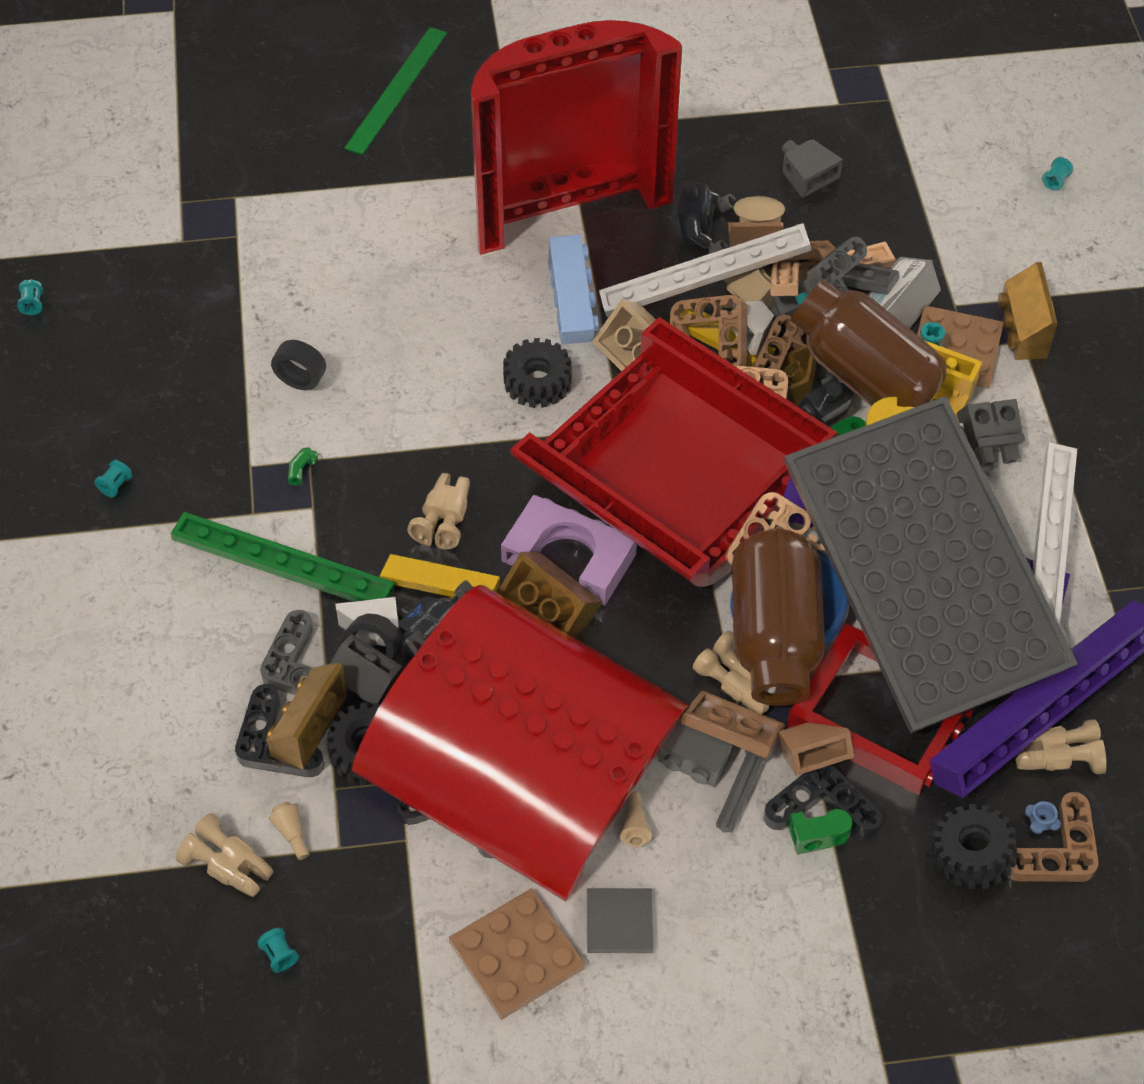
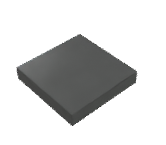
M587 888V953H653L652 888Z

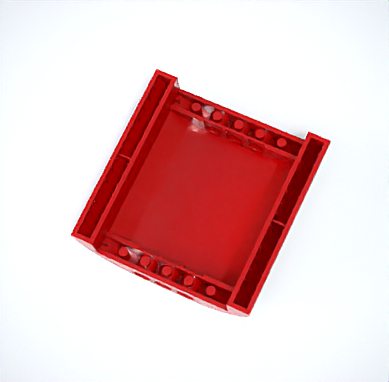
M620 20L592 21L517 40L492 54L482 64L475 75L471 89L477 239L480 255L505 249L504 224L634 189L639 190L649 209L673 203L682 45L678 40L659 29L641 23Z
M659 317L641 333V351L634 361L548 438L542 441L529 432L510 449V454L686 580L698 587H705L719 581L732 571V567L726 560V553L758 500L770 492L783 496L790 478V474L783 461L784 457L837 437V432ZM774 498L771 501L765 500L763 504L767 506V509L763 515L757 512L755 517L764 519L770 526L772 520L766 518L770 512L778 511V507H776L777 500ZM751 523L747 529L749 537L764 531L759 523ZM741 537L739 542L744 541V538Z
M478 585L466 592L454 604L400 674L370 723L355 756L351 771L478 849H483L488 855L566 902L582 878L586 861L690 705L485 585Z

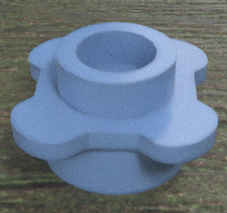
M1042 801L1026 807L1025 814L1030 818V829L1034 833L1040 834L1043 830L1049 829L1053 831L1059 830L1061 821L1057 819L1058 812L1054 804ZM1040 816H1044L1046 819L1042 820Z

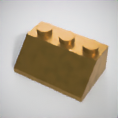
M1036 262L1005 281L1003 292L998 295V306L1004 312L1003 327L1008 329L1009 333L1008 348L1013 350L1015 360L1047 359L1057 326V319L1042 262Z
M539 551L520 552L497 592L574 638L589 625L603 602Z
M333 663L313 667L308 676L300 680L295 697L292 701H288L285 704L281 714L282 718L277 726L273 725L267 734L266 742L268 743L271 757L302 770L305 768L332 720H334L347 698L342 664Z

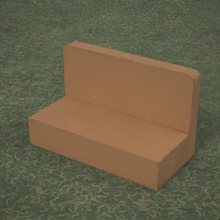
M728 222L729 247L784 229L783 223Z

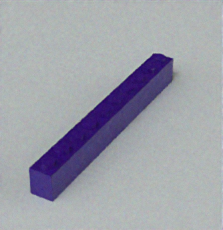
M1131 601L1075 645L1071 651L1078 665L1019 689L930 759L935 785L962 798L965 797L1144 653V604Z

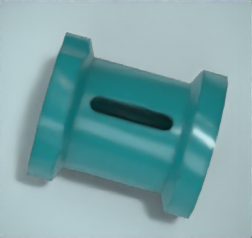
M1064 157L1055 158L1051 163V169L1042 175L1044 186L1050 190H1060L1064 185V179L1073 172L1072 163Z
M32 279L22 281L19 285L21 298L17 303L18 310L26 315H36L42 310V302L40 301V296L43 294L42 284Z
M928 322L921 327L920 335L924 341L942 346L940 342L944 339L945 329L939 323Z
M113 460L109 464L110 468L106 473L95 479L96 487L108 497H115L118 493L117 489L122 483L132 478L131 470L128 466L118 460Z
M274 928L264 933L257 942L260 950L265 951L271 960L270 967L276 973L289 969L299 958L296 950L291 949L286 942L285 932L282 928Z

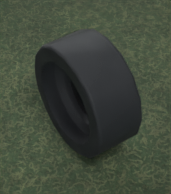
M293 339L286 340L280 344L271 360L272 370L278 379L292 388L304 391L312 390L319 384L327 367L324 357L317 349L303 341ZM290 360L295 361V362L301 364V365H302L303 367H305L307 370H304V369H302V368L296 366V365H295L294 363H292Z
M371 613L358 616L343 632L341 644L350 634L356 636L359 630H370L382 638L386 646L385 656L393 661L399 656L402 647L401 635L397 627L384 616Z

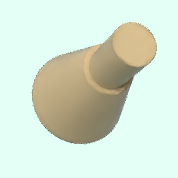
M634 791L629 796V809L620 839L631 847H641L651 840L652 834L642 809L641 793Z
M289 802L278 804L272 809L273 813L269 816V820L287 842L291 843L297 859L303 860L310 854L302 838L303 833L298 805L290 804Z

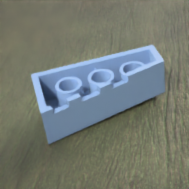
M581 234L549 237L548 268L551 271L550 280L554 291V304L558 308L557 322L561 345L592 342L594 331L599 329L597 315H592L591 309L595 307L594 291H589L588 284L592 283L591 269L585 267V260H588L587 244L582 245Z

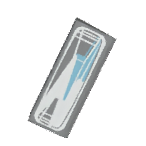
M900 257L890 268L899 271L900 278L889 295L870 292L868 296L873 298L910 329L923 313L924 305L929 306L941 289L932 260Z

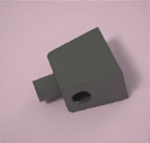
M789 140L783 145L782 152L785 154L783 173L802 198L840 178L843 159L815 140H809L799 146L794 141Z

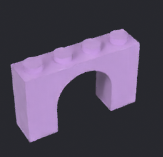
M533 495L501 544V561L513 566L520 552H541L547 544L559 539L580 541L590 548L593 557L581 574L579 583L603 601L601 605L605 606L636 556L637 544L600 520L590 519L581 515L576 510L564 508L549 499Z

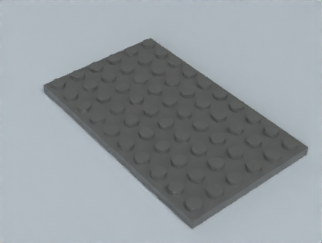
M946 396L784 457L783 461L910 734L1078 665Z

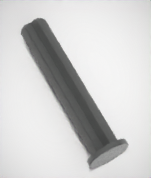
M744 750L746 756L716 822V827L722 832H733L761 765L768 760V757L764 758Z

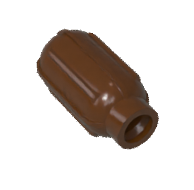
M824 278L808 294L790 319L791 322L807 334V346L810 354L817 362L870 406L888 397H897V406L917 407L931 402L940 390L946 377V365L939 353L873 298L863 292L853 290L841 292Z
M776 527V529L764 530L742 541L734 552L732 561L733 639L736 657L741 666L750 672L752 699L765 705L788 706L801 703L810 697V673L818 668L824 655L822 566L817 550L803 535L783 529V527Z

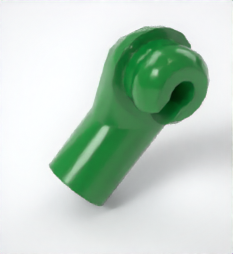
M310 447L302 448L290 460L288 470L289 484L300 485L302 483L303 467L306 463L314 465L317 462L318 453L311 450Z

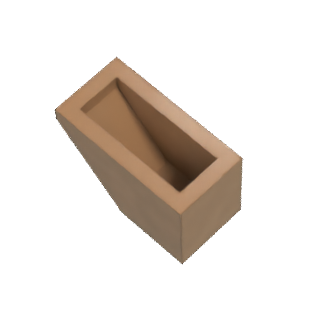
M805 723L779 732L783 757L796 776L854 757L851 734L848 728Z

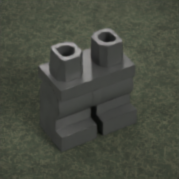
M1017 399L994 401L991 404L990 402L967 404L957 412L958 421L963 423L968 442L981 467L990 466L997 462L995 451H1001L1004 464L1015 463L1021 459L1019 445L1025 442L1024 433H1022Z

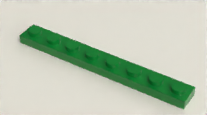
M183 512L170 533L173 541L353 602L390 598L395 589L394 582L186 512Z

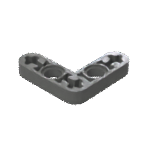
M852 237L841 243L811 268L808 273V279L813 289L823 280L820 277L822 272L827 271L829 274L824 278L841 292L848 291L840 278L867 255L865 242L859 237ZM854 248L855 252L849 256L847 252ZM834 257L841 261V270L835 266Z
M299 609L293 610L285 617L261 664L260 671L264 684L273 685L277 690L296 695L297 685L294 684V681L300 676H308L312 668L297 663L313 630L311 616L308 612ZM300 621L304 622V625L298 626L295 636L294 624L298 625ZM286 643L295 646V649L287 654L279 651L280 646ZM277 661H279L280 673H275L273 676H270L269 672H274L278 666Z

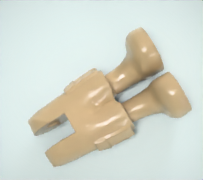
M442 473L423 505L422 510L426 517L414 518L408 525V533L415 541L422 545L430 546L434 539L437 522L444 519L435 534L436 546L439 549L446 550L458 545L461 539V532L455 525L462 522L467 508V496L470 485L468 478L460 476L454 487L450 486V474Z
M726 631L715 643L713 651L707 648L697 657L693 664V669L699 675L710 676L722 683L721 690L738 702L741 701L750 710L763 714L768 711L769 705L752 699L750 672L741 666L736 657L733 633ZM720 663L730 668L731 671L728 672L720 665Z
M1095 719L1087 720L1082 726L1068 731L1062 728V726L1049 728L1019 752L1015 759L1018 769L1064 770L1070 768L1072 761H1085L1089 763L1093 773H1106L1105 746L1103 740H1100L1101 731ZM1084 743V745L1070 747L1067 744Z
M213 813L207 814L196 824V835L189 833L184 838L177 851L176 861L182 865H189L196 859L208 864L207 873L219 880L220 883L231 885L246 895L254 897L260 891V888L247 875L252 872L261 879L268 881L274 873L273 869L255 853L250 845L237 835L228 837L220 828L221 820ZM202 840L212 842L222 849V852H214Z

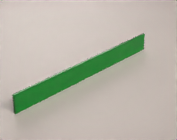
M431 27L428 29L345 146V150L360 155L365 153L444 40L447 32Z

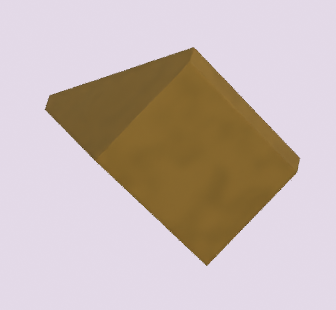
M807 344L788 352L780 367V370L788 376L786 399L796 406L800 404L807 394L812 392L817 367V360L810 354ZM773 381L772 385L777 386L778 381Z

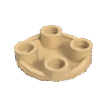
M752 196L737 201L734 205V211L739 216L740 223L781 222V216L784 214L785 207L776 199Z

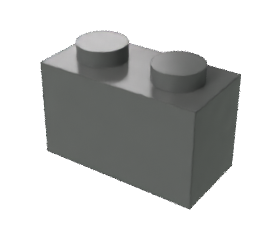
M350 634L340 645L330 663L342 664L346 687L358 694L364 701L372 704L379 703L402 668L401 665L353 634Z
M679 720L660 749L659 762L663 763L669 770L680 771L691 776L699 784H708L715 788L731 759L732 744L681 724V720Z

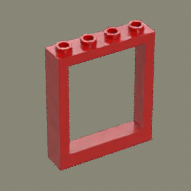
M846 623L810 679V697L801 703L794 704L790 710L787 728L805 723L842 727L813 711L852 650L876 661L863 631ZM976 707L944 720L918 765L850 731L854 757L849 760L920 795L924 786L930 788L934 782L930 759L946 748L952 739L956 740L960 737L965 727V724L962 723L965 716L971 718Z

